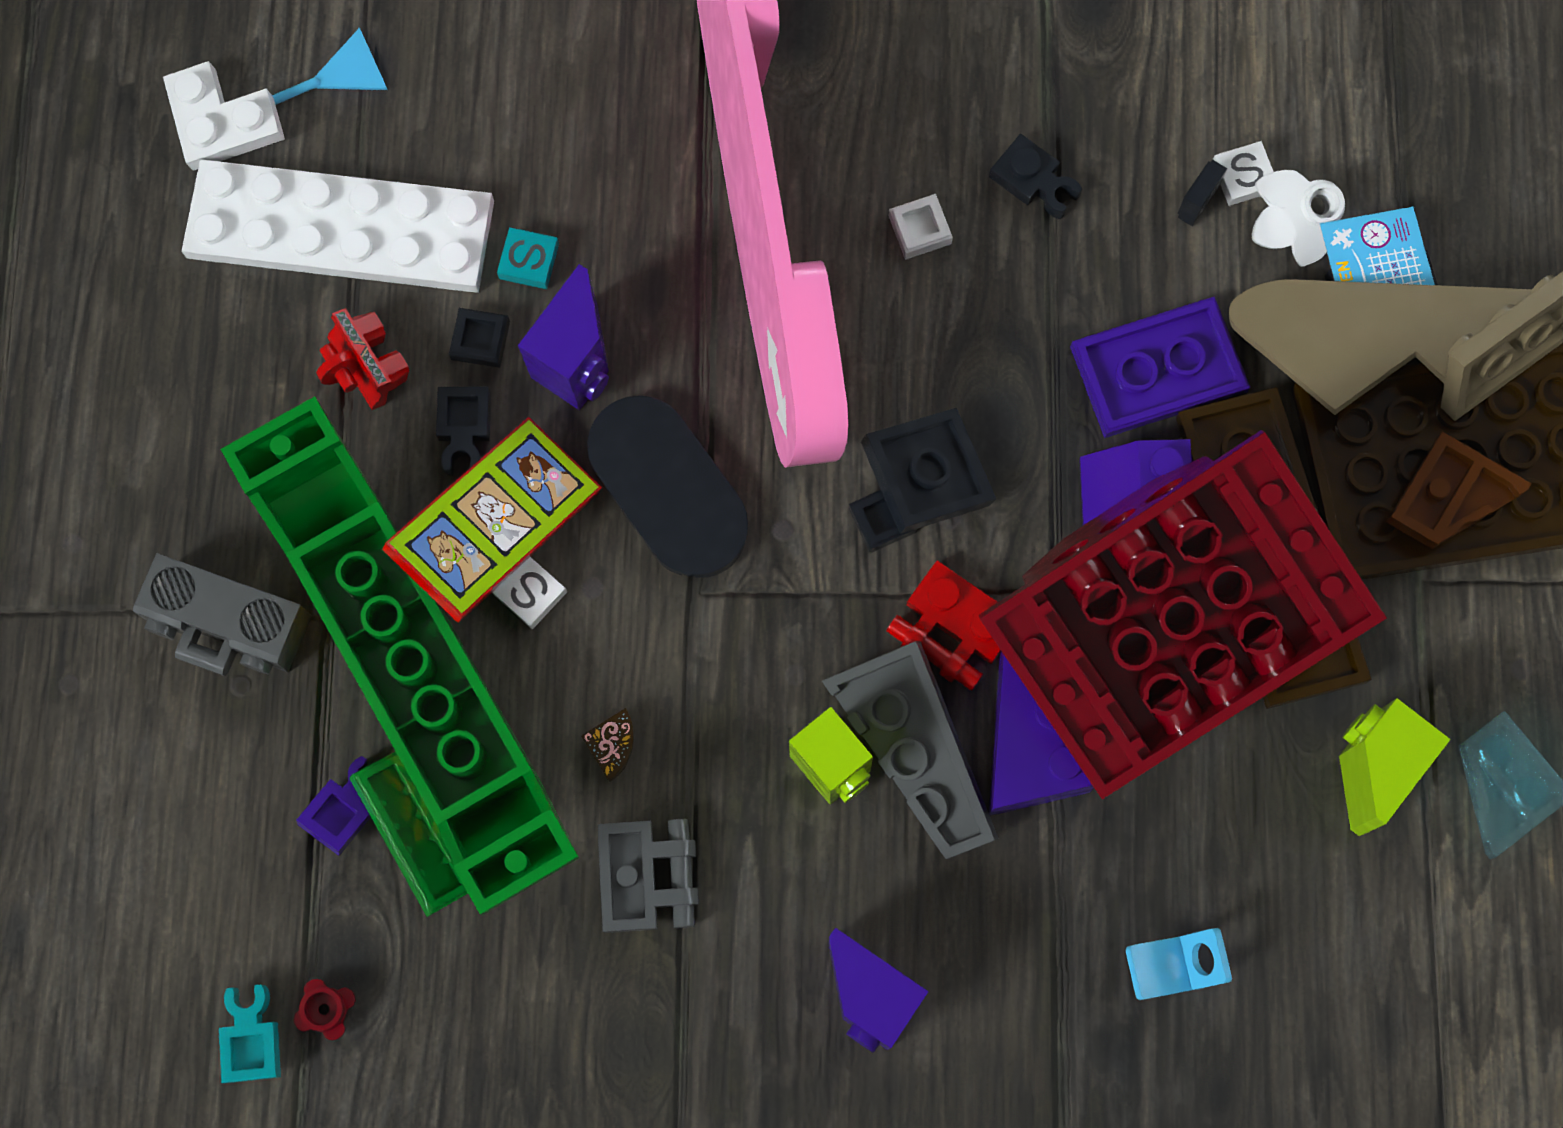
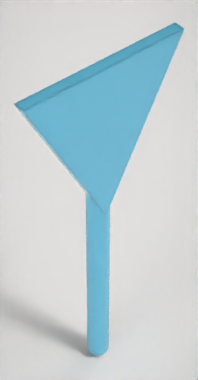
M360 27L314 78L272 95L275 105L314 88L388 90Z

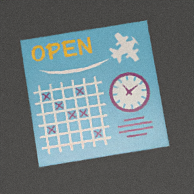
M1413 207L1320 223L1334 281L1435 285Z

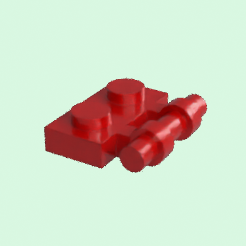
M939 561L934 563L906 604V606L922 616L915 625H912L897 615L886 630V632L902 642L900 648L915 641L921 642L928 661L941 669L939 675L951 683L957 680L971 691L983 676V673L967 663L971 656L975 653L992 664L1001 652L979 618V614L998 602ZM935 627H938L960 642L953 653L929 637Z

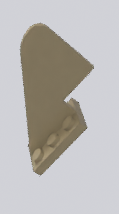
M1563 271L1555 277L1553 275L1544 277L1533 289L1297 279L1275 280L1254 286L1239 294L1230 304L1229 322L1234 331L1334 415L1416 357L1444 383L1441 408L1456 421L1563 343Z

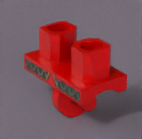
M346 308L332 313L331 319L335 326L328 333L327 338L330 343L320 349L325 362L322 363L316 372L318 378L324 385L339 383L345 393L351 392L358 387L371 410L384 406L388 392L407 381L409 374L408 364L401 353L396 350L376 358L371 348L384 343L386 333L383 324L375 312L353 318Z

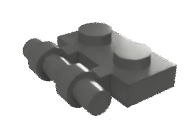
M651 820L597 824L603 932L658 930L657 908L664 907L673 908L674 928L695 927L694 906L699 905L698 888H693L691 858L696 857L695 840H690L689 820H669V841L653 842ZM670 859L671 889L656 890L654 860Z

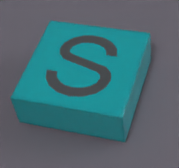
M509 227L497 270L498 278L500 280L547 289L559 247L558 238Z

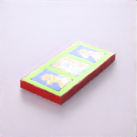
M528 417L385 542L382 550L459 623L597 496L602 487Z

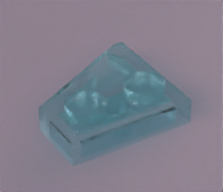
M1505 711L1495 716L1458 745L1484 851L1489 859L1498 857L1563 806V780Z

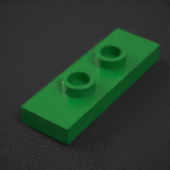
M394 752L352 774L349 778L426 917L467 895L468 892L453 867L454 864L438 826L397 753Z

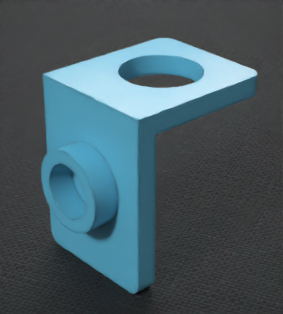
M1219 928L1126 947L1127 960L1135 995L1138 1000L1229 983L1232 980L1223 937ZM1202 943L1207 945L1213 954L1214 967L1210 974L1206 973L1199 963L1198 951Z

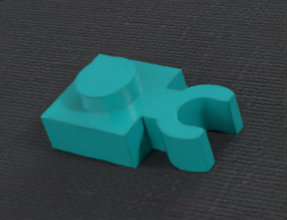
M266 985L254 986L255 1001L248 1008L242 1007L239 1002V988H227L225 991L224 1004L227 1011L234 1016V1026L219 1028L221 1083L281 1077L278 1022L262 1023V1014L267 1010L270 1003V993Z

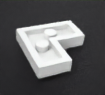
M209 61L163 76L185 162L193 171L199 168L200 159L220 162L285 140L274 98L267 88L224 102L216 69Z

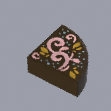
M626 708L581 735L609 782L613 781L625 769L633 749L634 727Z

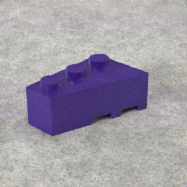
M1001 651L999 656L989 815L993 816L1090 793L1094 789L1093 785Z

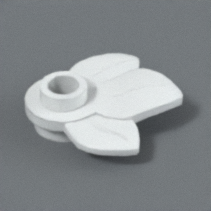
M1294 170L1276 171L1261 177L1255 183V187L1268 204V207L1261 212L1255 221L1252 231L1254 243L1269 249H1281L1291 246L1294 258L1301 267L1321 259L1327 253L1320 223L1337 221L1342 218L1345 211V199L1341 190L1334 183L1327 180L1309 182L1303 175ZM1314 197L1322 199L1325 204V210L1322 215L1316 214L1311 208V202Z

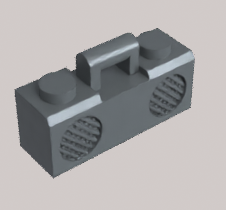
M158 553L155 555L133 607V612L147 621L144 627L145 630L170 640H174L177 632L182 634L175 651L176 659L223 676L229 672L237 653L242 656L239 663L255 671L269 675L272 667L289 672L312 617L300 604ZM200 635L222 641L223 644L220 651L218 652L197 644Z

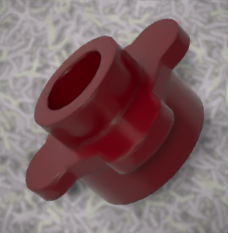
M321 979L310 980L304 986L305 995L301 999L299 1011L294 1015V1024L300 1031L312 1029L322 1032L328 1040H337L346 1031L344 1020L348 1009L355 1005V995L349 988L344 987L336 990L327 987ZM323 1004L329 1006V1012L326 1015L320 1012V1007Z

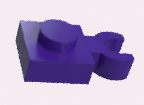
M363 756L355 759L348 769V782L343 788L330 779L296 819L298 826L338 856L341 855L371 818L349 779L352 774L367 766V759Z

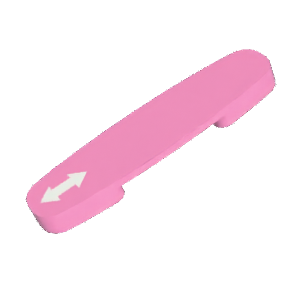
M697 0L731 217L776 450L785 468L836 462L841 458L847 444L848 406L828 275L824 262L821 260L791 263L761 92L779 35L777 0Z

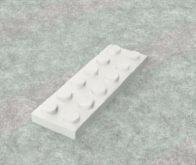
M200 159L182 253L187 259L479 293L494 198L492 193Z

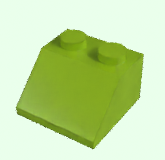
M1398 698L1383 708L1374 704L1366 714L1361 713L1342 736V738L1349 742L1339 755L1350 830L1361 836L1385 825L1451 740Z

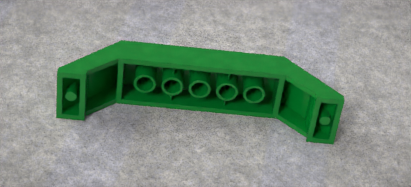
M315 396L221 448L220 450L244 493L249 497L286 554L437 824L454 864L453 867L479 914L484 915L579 859L543 784L442 607L382 550L385 542L398 531Z

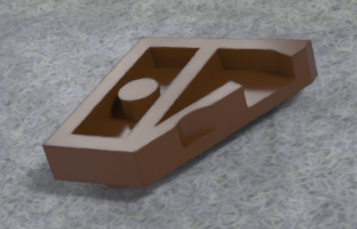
M1442 431L1435 439L1386 522L1433 549L1520 497L1529 489L1532 483Z

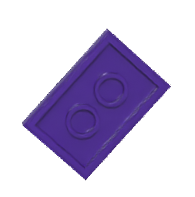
M1215 296L1072 341L1070 346L1104 438L1176 416L1180 411L1245 394L1250 389Z

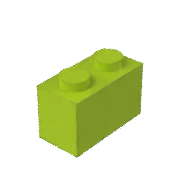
M832 707L828 708L789 740L791 759L830 805L839 797L844 803L849 802L869 785L868 779L871 777L869 773L873 756Z

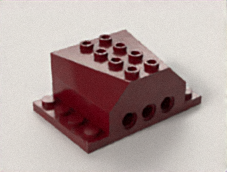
M1262 430L1215 461H1212L1207 456H1203L1153 479L1063 538L1022 575L1025 583L1024 586L979 614L981 622L1101 799L1112 794L1387 619L1271 440Z

